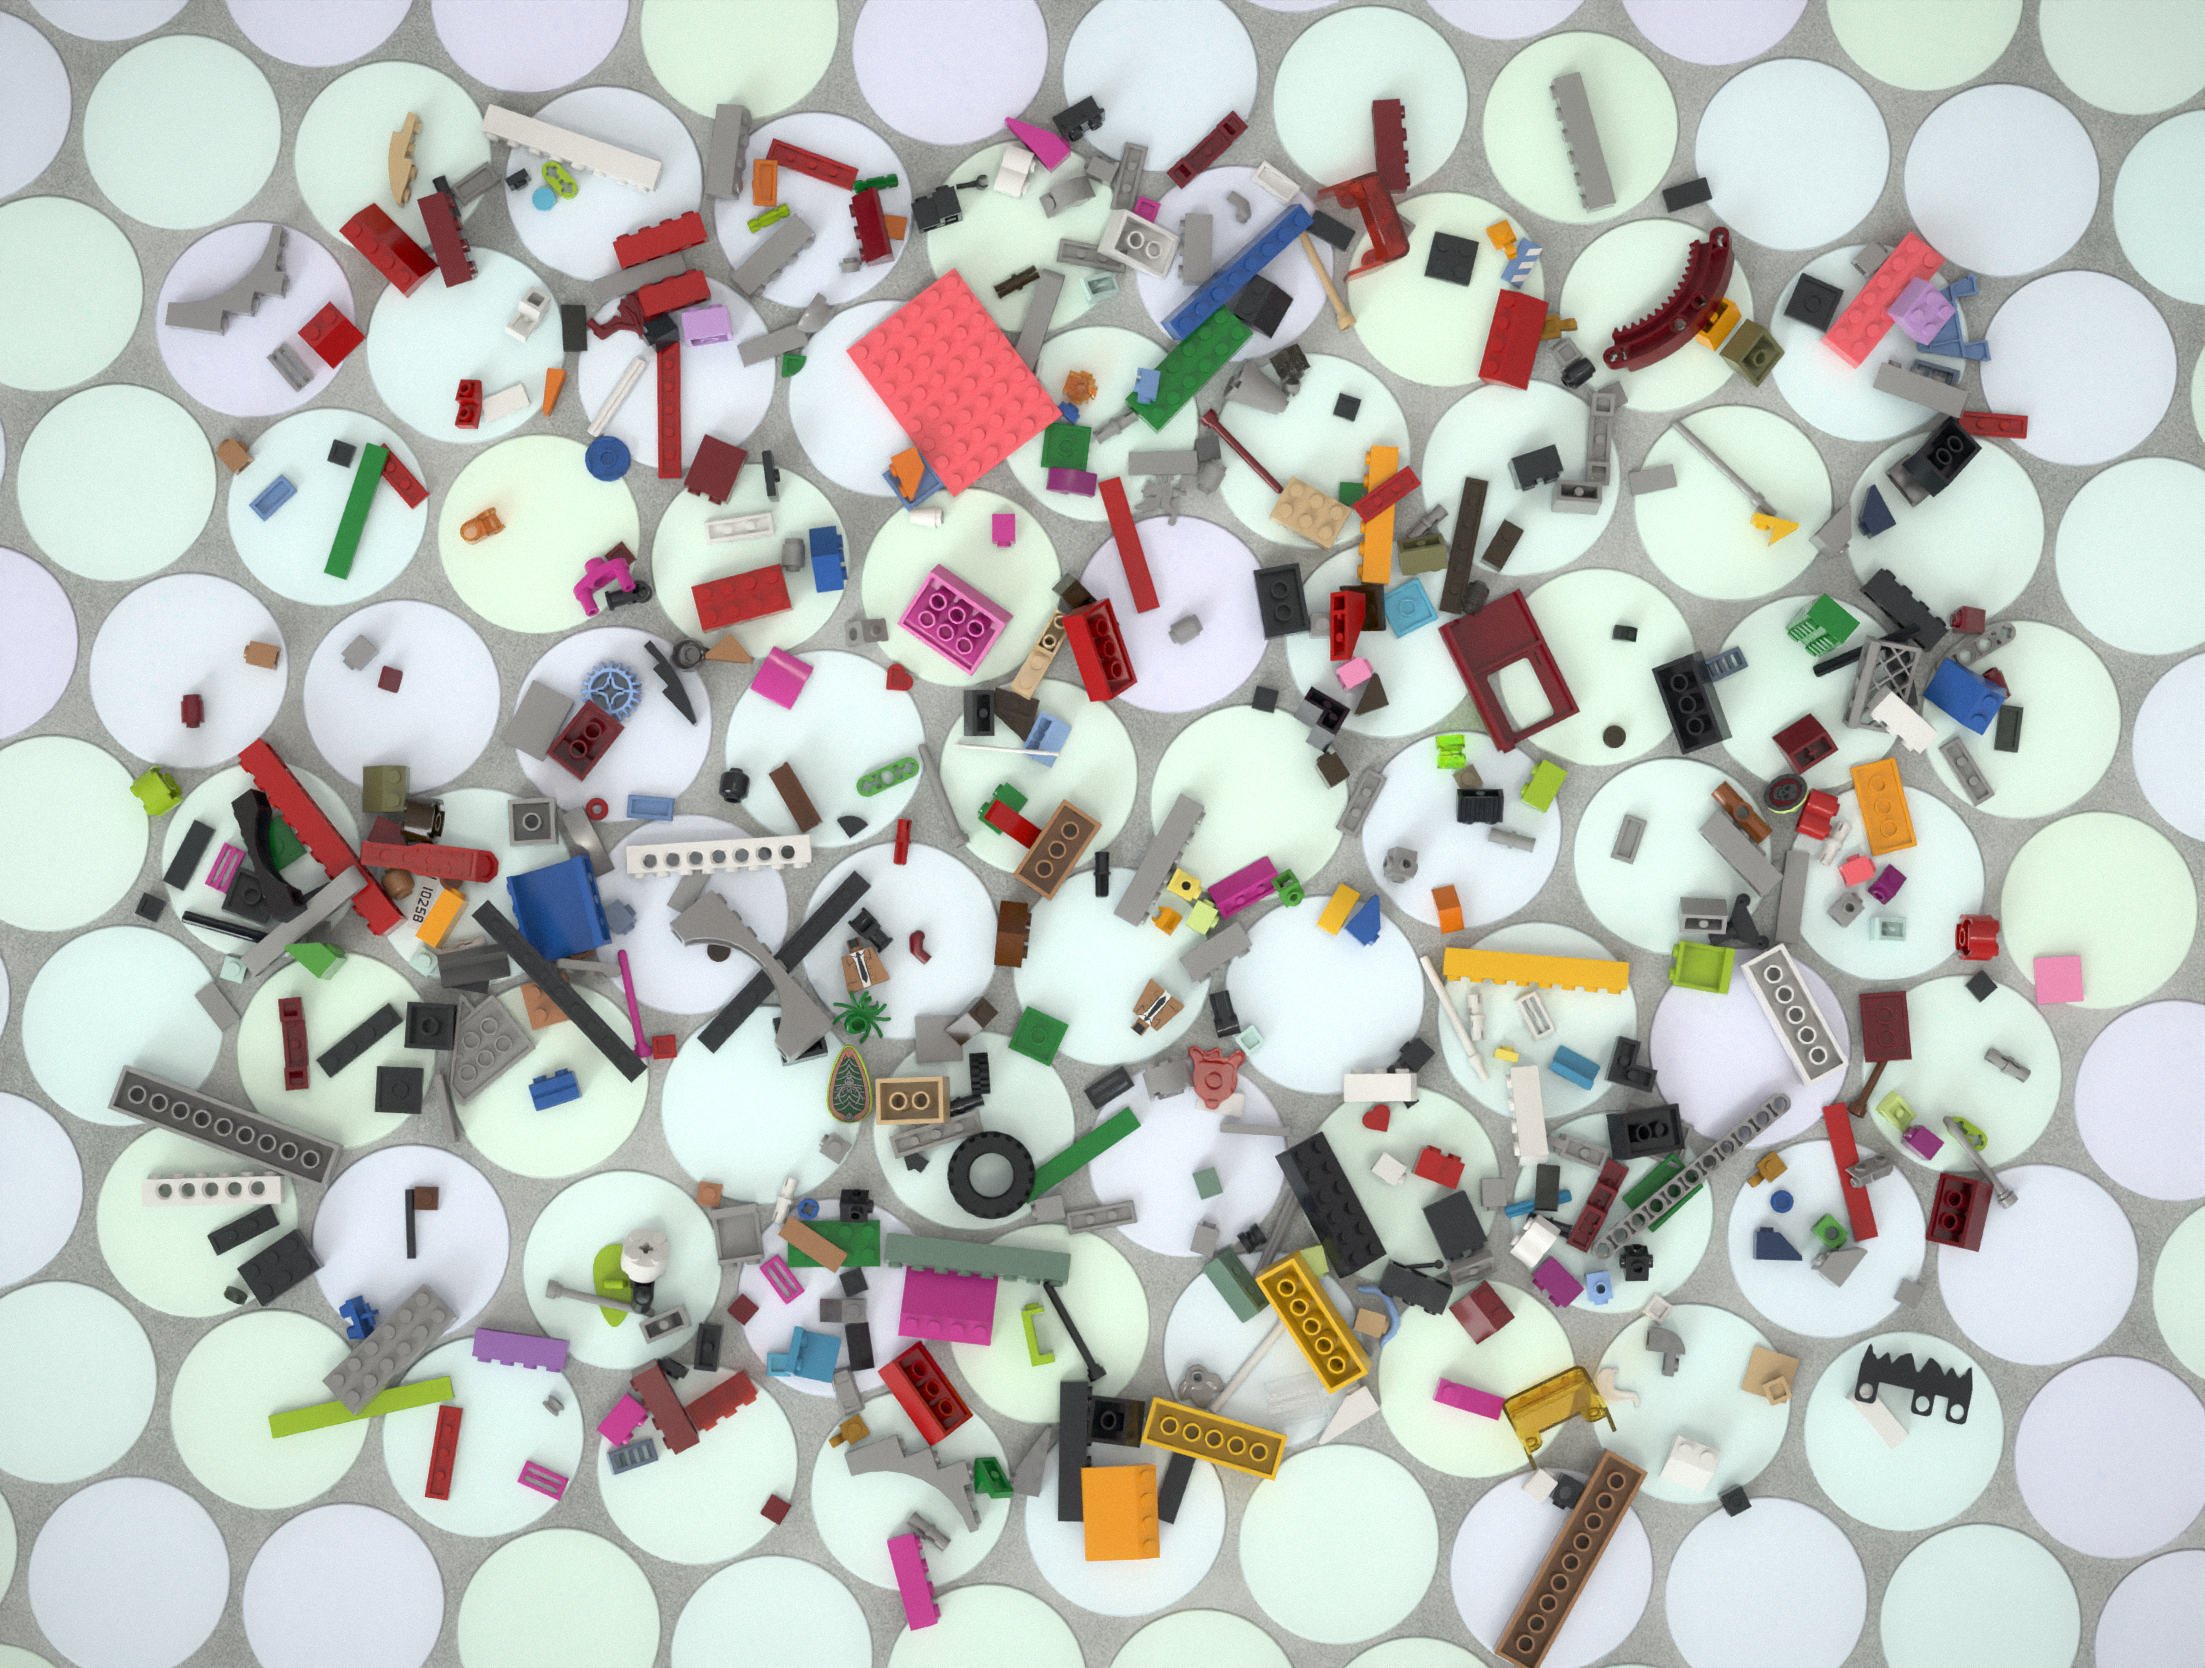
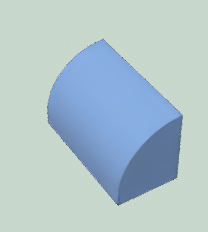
M1041 711L1022 749L1060 752L1072 727L1058 718ZM1023 753L1052 768L1057 758L1054 755Z

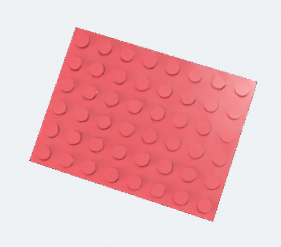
M956 268L951 269L846 350L953 497L958 496L1064 415Z

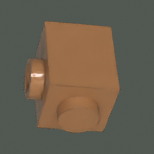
M233 437L230 440L228 438L223 440L215 452L237 476L255 461L247 453L250 448L241 439L237 441Z

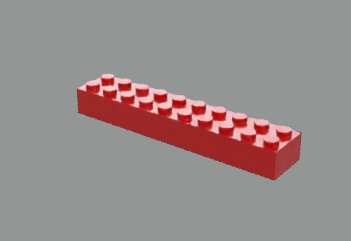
M258 738L238 754L241 759L238 762L246 773L249 772L254 775L255 779L253 782L261 791L263 790L268 793L269 797L267 800L275 809L277 808L283 812L281 817L289 827L292 826L298 831L295 834L303 845L306 844L312 849L309 853L317 863L324 864L326 867L324 872L331 881L353 865L359 870L368 882V885L351 899L355 904L352 908L360 917L368 920L367 927L374 935L388 937L408 921L395 902L387 896L384 888L365 865L359 864L360 858L268 741Z

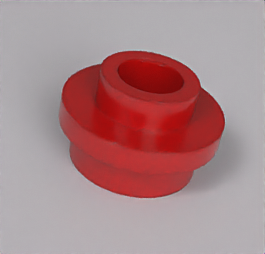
M593 798L587 803L585 810L590 819L600 821L608 815L609 807L603 799ZM596 805L601 806L602 810L599 814H595L593 811Z

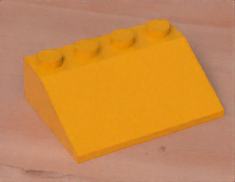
M1135 1463L1081 1468L1085 1561L1160 1558L1156 1464Z

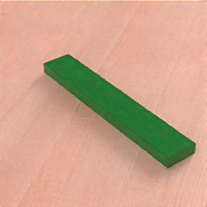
M366 443L324 573L347 580L390 452L389 449Z
M1127 1107L1035 1170L1034 1187L1026 1203L1029 1204L1141 1127V1124L1130 1108Z

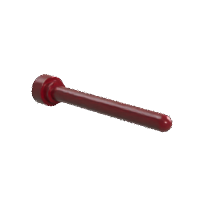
M1212 408L1206 412L1199 422L1204 427L1213 428L1277 494L1282 493L1283 487L1226 430L1219 422L1218 414Z

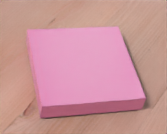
M2080 955L2033 959L2036 1004L2084 1001Z

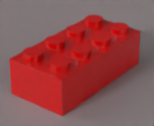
M780 563L691 587L702 631L705 634L793 611Z

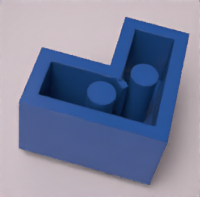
M836 526L809 529L810 552L817 593L843 590L844 580H848L846 566H841V562H845L842 534L837 535Z

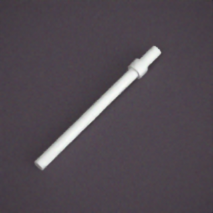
M1428 955L1420 958L1469 1056L1467 1059L1471 1067L1474 1066L1482 1082L1489 1079L1490 1077L1482 1063L1484 1060L1480 1052L1477 1053Z
M1280 1318L1278 1319L1279 1323L1209 1407L1212 1411L1217 1413L1284 1332L1286 1327Z

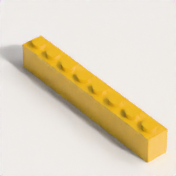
M1445 947L1443 953L1442 975L1447 976V980L1461 981V977H1468L1470 982L1484 983V979H1492L1493 984L1506 985L1507 981H1516V986L1529 987L1530 983H1539L1538 988L1552 989V985H1562L1561 990L1575 991L1576 986L1585 987L1584 992L1598 993V988L1607 989L1608 994H1621V990L1625 991L1628 987L1629 962Z

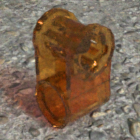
M492 507L485 510L461 526L460 535L466 543L471 545L477 544L506 528L504 524H501L496 515V508ZM489 518H491L494 526L491 525ZM468 528L477 529V534L474 538H467L465 536Z

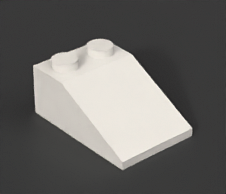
M1126 209L1113 210L1097 252L1116 262L1124 263L1126 266L1165 280L1181 238ZM1119 250H1128L1127 255L1119 252Z

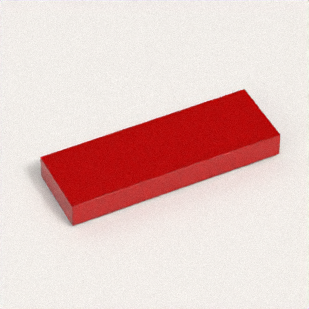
M1964 411L1962 419L1958 418V424L1969 435L2024 440L2027 438L2028 416Z
M385 443L380 446L390 450ZM390 450L382 475L413 510L430 494Z
M1406 466L1353 504L1352 507L1364 524H1367L1419 487L1421 482L1410 467Z
M998 799L994 801L984 816V819L1029 850L1042 832L1041 829Z

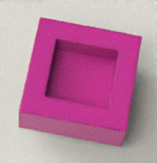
M1139 196L1133 213L1154 224L1161 204Z

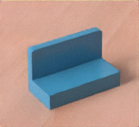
M1560 1045L1547 1069L1590 1091L1600 1066Z

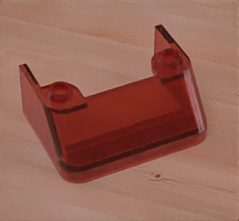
M1370 172L1316 192L1313 197L1314 203L1336 196L1338 204L1344 209L1350 210L1359 207L1374 249L1368 250L1363 254L1361 258L1362 267L1347 272L1343 278L1344 284L1376 273L1405 258L1409 253L1410 244L1387 182L1381 173Z

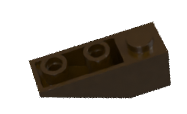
M1068 573L1052 588V591L1071 610L1097 601L1076 578Z

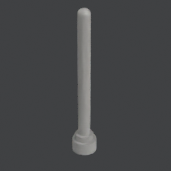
M922 743L918 746V750L952 831V839L950 840L954 849L971 842L967 833H964V830L960 829L927 745Z
M1945 1116L1943 1123L1987 1181L1994 1185L1993 1188L1998 1194V1202L2002 1208L2007 1209L2018 1200L2016 1194L2008 1188L2005 1189L1952 1118Z
M549 1279L545 1294L546 1298L555 1299V1297L560 1298L562 1296L638 1314L631 1308V1303L564 1288L562 1284H559V1281ZM651 1308L647 1313L638 1315L653 1317L655 1310Z

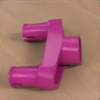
M595 557L585 563L584 568L587 575L575 585L573 593L576 599L581 602L586 615L592 617L600 611L592 596L593 593L616 578L624 592L633 590L636 584L629 572L630 567L626 559L616 558L605 563L601 557Z

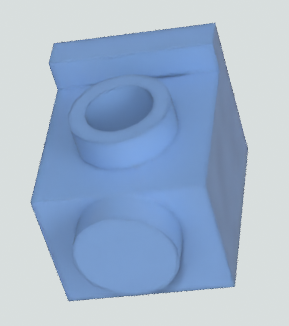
M1138 367L1137 376H1141V379L1136 378L1134 392H1138L1137 402L1143 404H1151V401L1156 402L1161 371Z

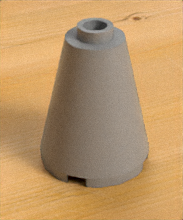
M1247 358L1242 360L1235 369L1237 373L1234 377L1231 376L1223 393L1224 398L1277 415L1279 412L1283 413L1289 404V401H1287L1288 395L1251 360Z

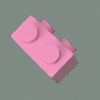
M1353 655L1350 660L1342 661V667L1338 668L1334 673L1343 690L1347 693L1370 680L1373 668L1367 659L1363 660L1361 656L1355 658Z

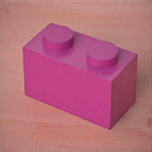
M627 1392L596 1430L618 1447L621 1443L626 1445L634 1436L631 1431L636 1425L641 1427L649 1418L646 1415L648 1411L644 1409L639 1400Z

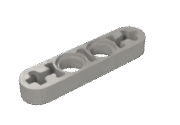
M2003 622L1939 659L1935 664V671L1937 672L1945 657L1954 660L1951 657L1952 655H1954L1957 663L1967 668L2011 642L2016 636L2015 627L2009 622ZM2001 627L2009 629V638L2001 637L1997 640L2000 643L1997 645L1996 639L1990 633L1993 632V635L1996 636L2002 632ZM1982 638H1987L1991 641V648L1988 651L1982 650L1979 646ZM1964 649L1969 650L1972 654L1969 662H1963L1960 659V652Z

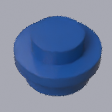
M1778 1190L1771 1196L1770 1204L1774 1211L1786 1213L1793 1207L1794 1200L1789 1192Z

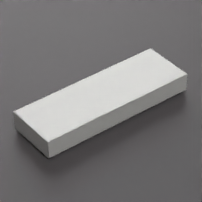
M772 512L703 522L707 546L775 535Z

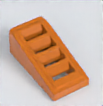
M547 369L542 409L546 417L551 416L566 380L567 371L564 369Z

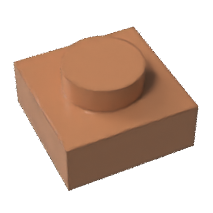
M700 1181L696 1204L719 1208L723 1184Z

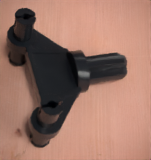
M1742 893L1737 896L1730 920L1727 921L1726 934H1708L1712 945H1717L1733 938L1760 950L1768 948L1770 944L1769 938L1765 935H1759L1747 909V906L1751 903V898L1748 894Z

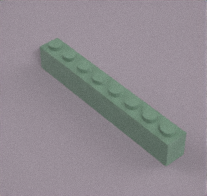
M887 1233L884 1263L889 1264L888 1267L894 1269L910 1266L912 1267L911 1270L924 1272L925 1268L935 1269L934 1272L938 1274H948V1271L957 1272L958 1276L971 1277V1274H980V1278L992 1280L994 1276L1003 1277V1280L1007 1282H1017V1279L1026 1280V1283L1040 1285V1281L1049 1282V1286L1063 1287V1284L1068 1285L1071 1254L895 1233Z

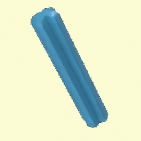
M1570 1190L1559 1191L1558 1205L1572 1201ZM1535 1198L1505 1206L1507 1218L1537 1211L1534 1210Z

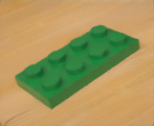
M840 1220L800 1221L848 1254L840 1267H880V1220H868V1223L840 1222ZM788 1242V1267H824Z

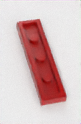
M774 138L766 156V160H777L779 166L848 191H852L859 169Z
M440 1405L425 1491V1497L449 1500L464 1408Z

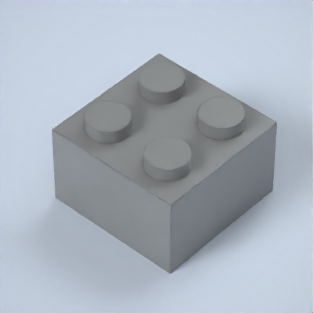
M556 798L508 800L509 841L511 847L559 845Z

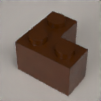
M1001 900L994 965L1021 968L1022 959H1027L1028 945H1024V942H1029L1030 929L1026 928V926H1031L1032 913H1028V903Z

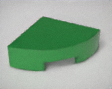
M784 354L782 378L791 377L799 373L806 363L807 356Z

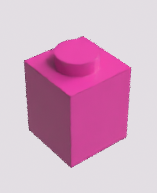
M992 514V543L997 544L998 548H1010L1011 544H1016L1015 514Z

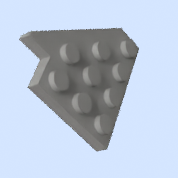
M463 993L459 996L449 1088L463 1106L468 1104L536 1049V1046L494 994L476 1008Z

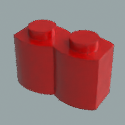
M1811 788L1794 832L1818 841H1823L1824 837L1828 838L1832 830V825L1829 824L1832 816L1836 817L1840 808V804L1837 803L1838 797Z

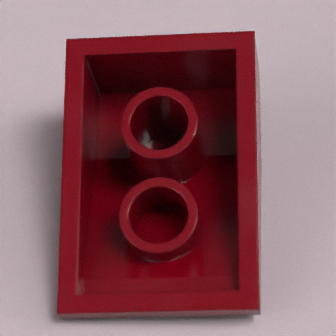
M588 699L545 755L582 783L625 727Z

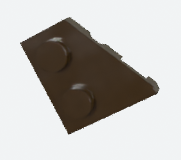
M996 687L994 692V714L1026 742L1031 732L1040 700L1032 697L1028 700L1015 692Z

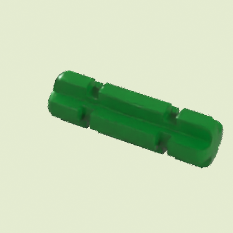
M890 174L887 177L868 178L866 181L858 180L854 182V190L856 194H859L872 187H877V190L886 189L887 186L889 188L897 187L899 184L896 174Z

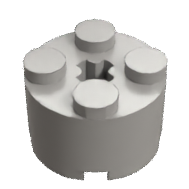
M1181 1056L1171 1058L1167 1064L1161 1066L1159 1063L1146 1066V1070L1142 1074L1150 1101H1154L1155 1096L1162 1100L1184 1093L1183 1088L1189 1087V1090L1194 1088L1187 1061L1182 1060Z

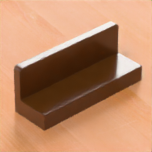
M785 762L783 766L769 773V776L804 834L823 823L790 764Z

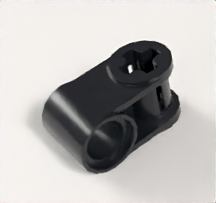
M630 1279L631 1308L634 1312L645 1314L651 1309L655 1281L640 1283ZM643 1297L648 1302L640 1303L638 1302L637 1298Z

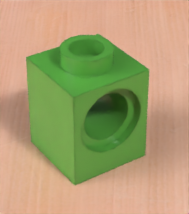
M1825 1213L1810 1229L1832 1250L1835 1247L1837 1249L1841 1248L1848 1240L1845 1237L1849 1233L1828 1213ZM1833 1226L1836 1229V1236L1830 1240L1826 1237V1230Z

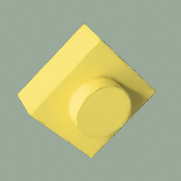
M1501 1045L1500 1049H1494L1493 1057L1517 1063L1519 1054L1514 1053L1515 1048Z

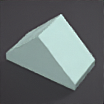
M1112 271L1079 280V286L1088 306L1121 292Z
M1870 918L1869 941H1906V918Z

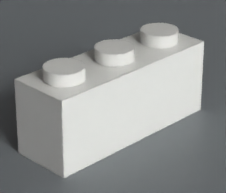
M1886 685L1867 704L1871 709L1869 715L1878 723L1884 721L1887 724L1885 729L1894 737L1899 735L1903 738L1901 743L1909 751L1915 749L1921 754L1939 735L1929 723Z
M1351 1069V1074H1344V1102L1417 1101V1073H1409V1069H1395V1074H1387V1069H1373V1074H1365V1069Z

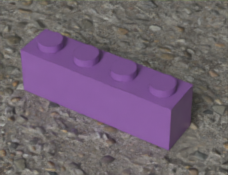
M478 1327L475 1332L472 1356L478 1357L477 1361L491 1363V1359L501 1360V1365L514 1366V1362L523 1363V1368L537 1369V1366H544L546 1371L560 1373V1369H565L567 1365L570 1340Z

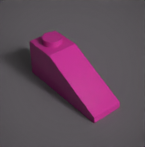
M1010 117L1004 120L1009 130L1030 152L1034 153L1035 157L1051 174L1071 156V150L1069 149L1071 145L1064 137L1059 139L1056 134Z
M1441 1377L1438 1379L1432 1398L1434 1401L1497 1421L1505 1398Z

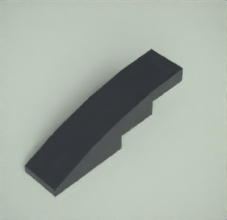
M649 640L644 647L659 662L653 670L668 685L662 693L696 727L698 721L681 680L668 660L653 642Z

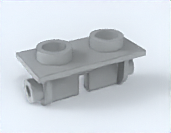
M1881 1153L1846 1168V1171L1853 1176L1850 1180L1851 1185L1854 1188H1861L1872 1182L1871 1175L1875 1181L1889 1176L1897 1162L1886 1154Z

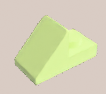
M1893 1090L1876 1107V1111L1902 1133L1917 1116L1899 1094Z

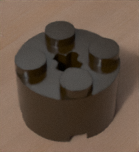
M420 796L406 799L404 802L405 821L401 823L400 834L405 835L406 840L409 842L437 845L438 841L435 839L436 837H441L445 822V811L440 809V805H444L443 800Z

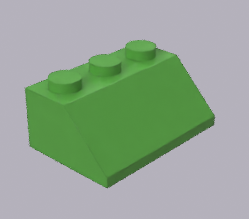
M320 942L290 944L284 947L287 952L318 979L331 980L348 960L344 956L346 952L339 945L330 944L329 942L327 944Z

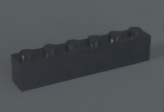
M1060 1380L1058 1521L1083 1522L1081 1468L1091 1467V1456H1087V1446H1092V1442L1086 1441L1087 1423H1089L1090 1415L1088 1400L1092 1399L1093 1386H1088V1380Z

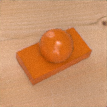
M754 159L753 180L751 184L753 206H777V160Z

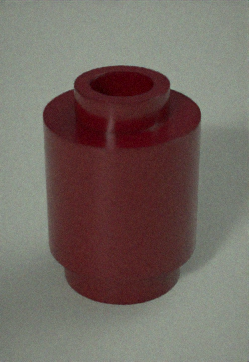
M199 694L183 695V701H180L181 723L186 724V728H200V724L205 723L204 700H201V695Z

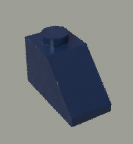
M1875 484L1867 488L1858 517V528L1861 534L1867 536L1868 539L1896 525Z
M1760 1227V1231H1753V1259L1802 1261L1801 1254L1780 1232H1774V1227Z

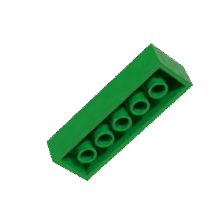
M1223 304L1189 336L1182 340L1154 369L1161 371L1156 402L1151 401V404L1137 402L1138 392L1133 390L1125 399V404L1158 435L1252 339L1253 332Z
M1823 593L1803 606L1785 629L1788 630L1787 635L1796 642L1801 641L1806 646L1804 649L1813 657L1817 655L1820 658L1841 646L1859 626L1860 622L1826 593Z

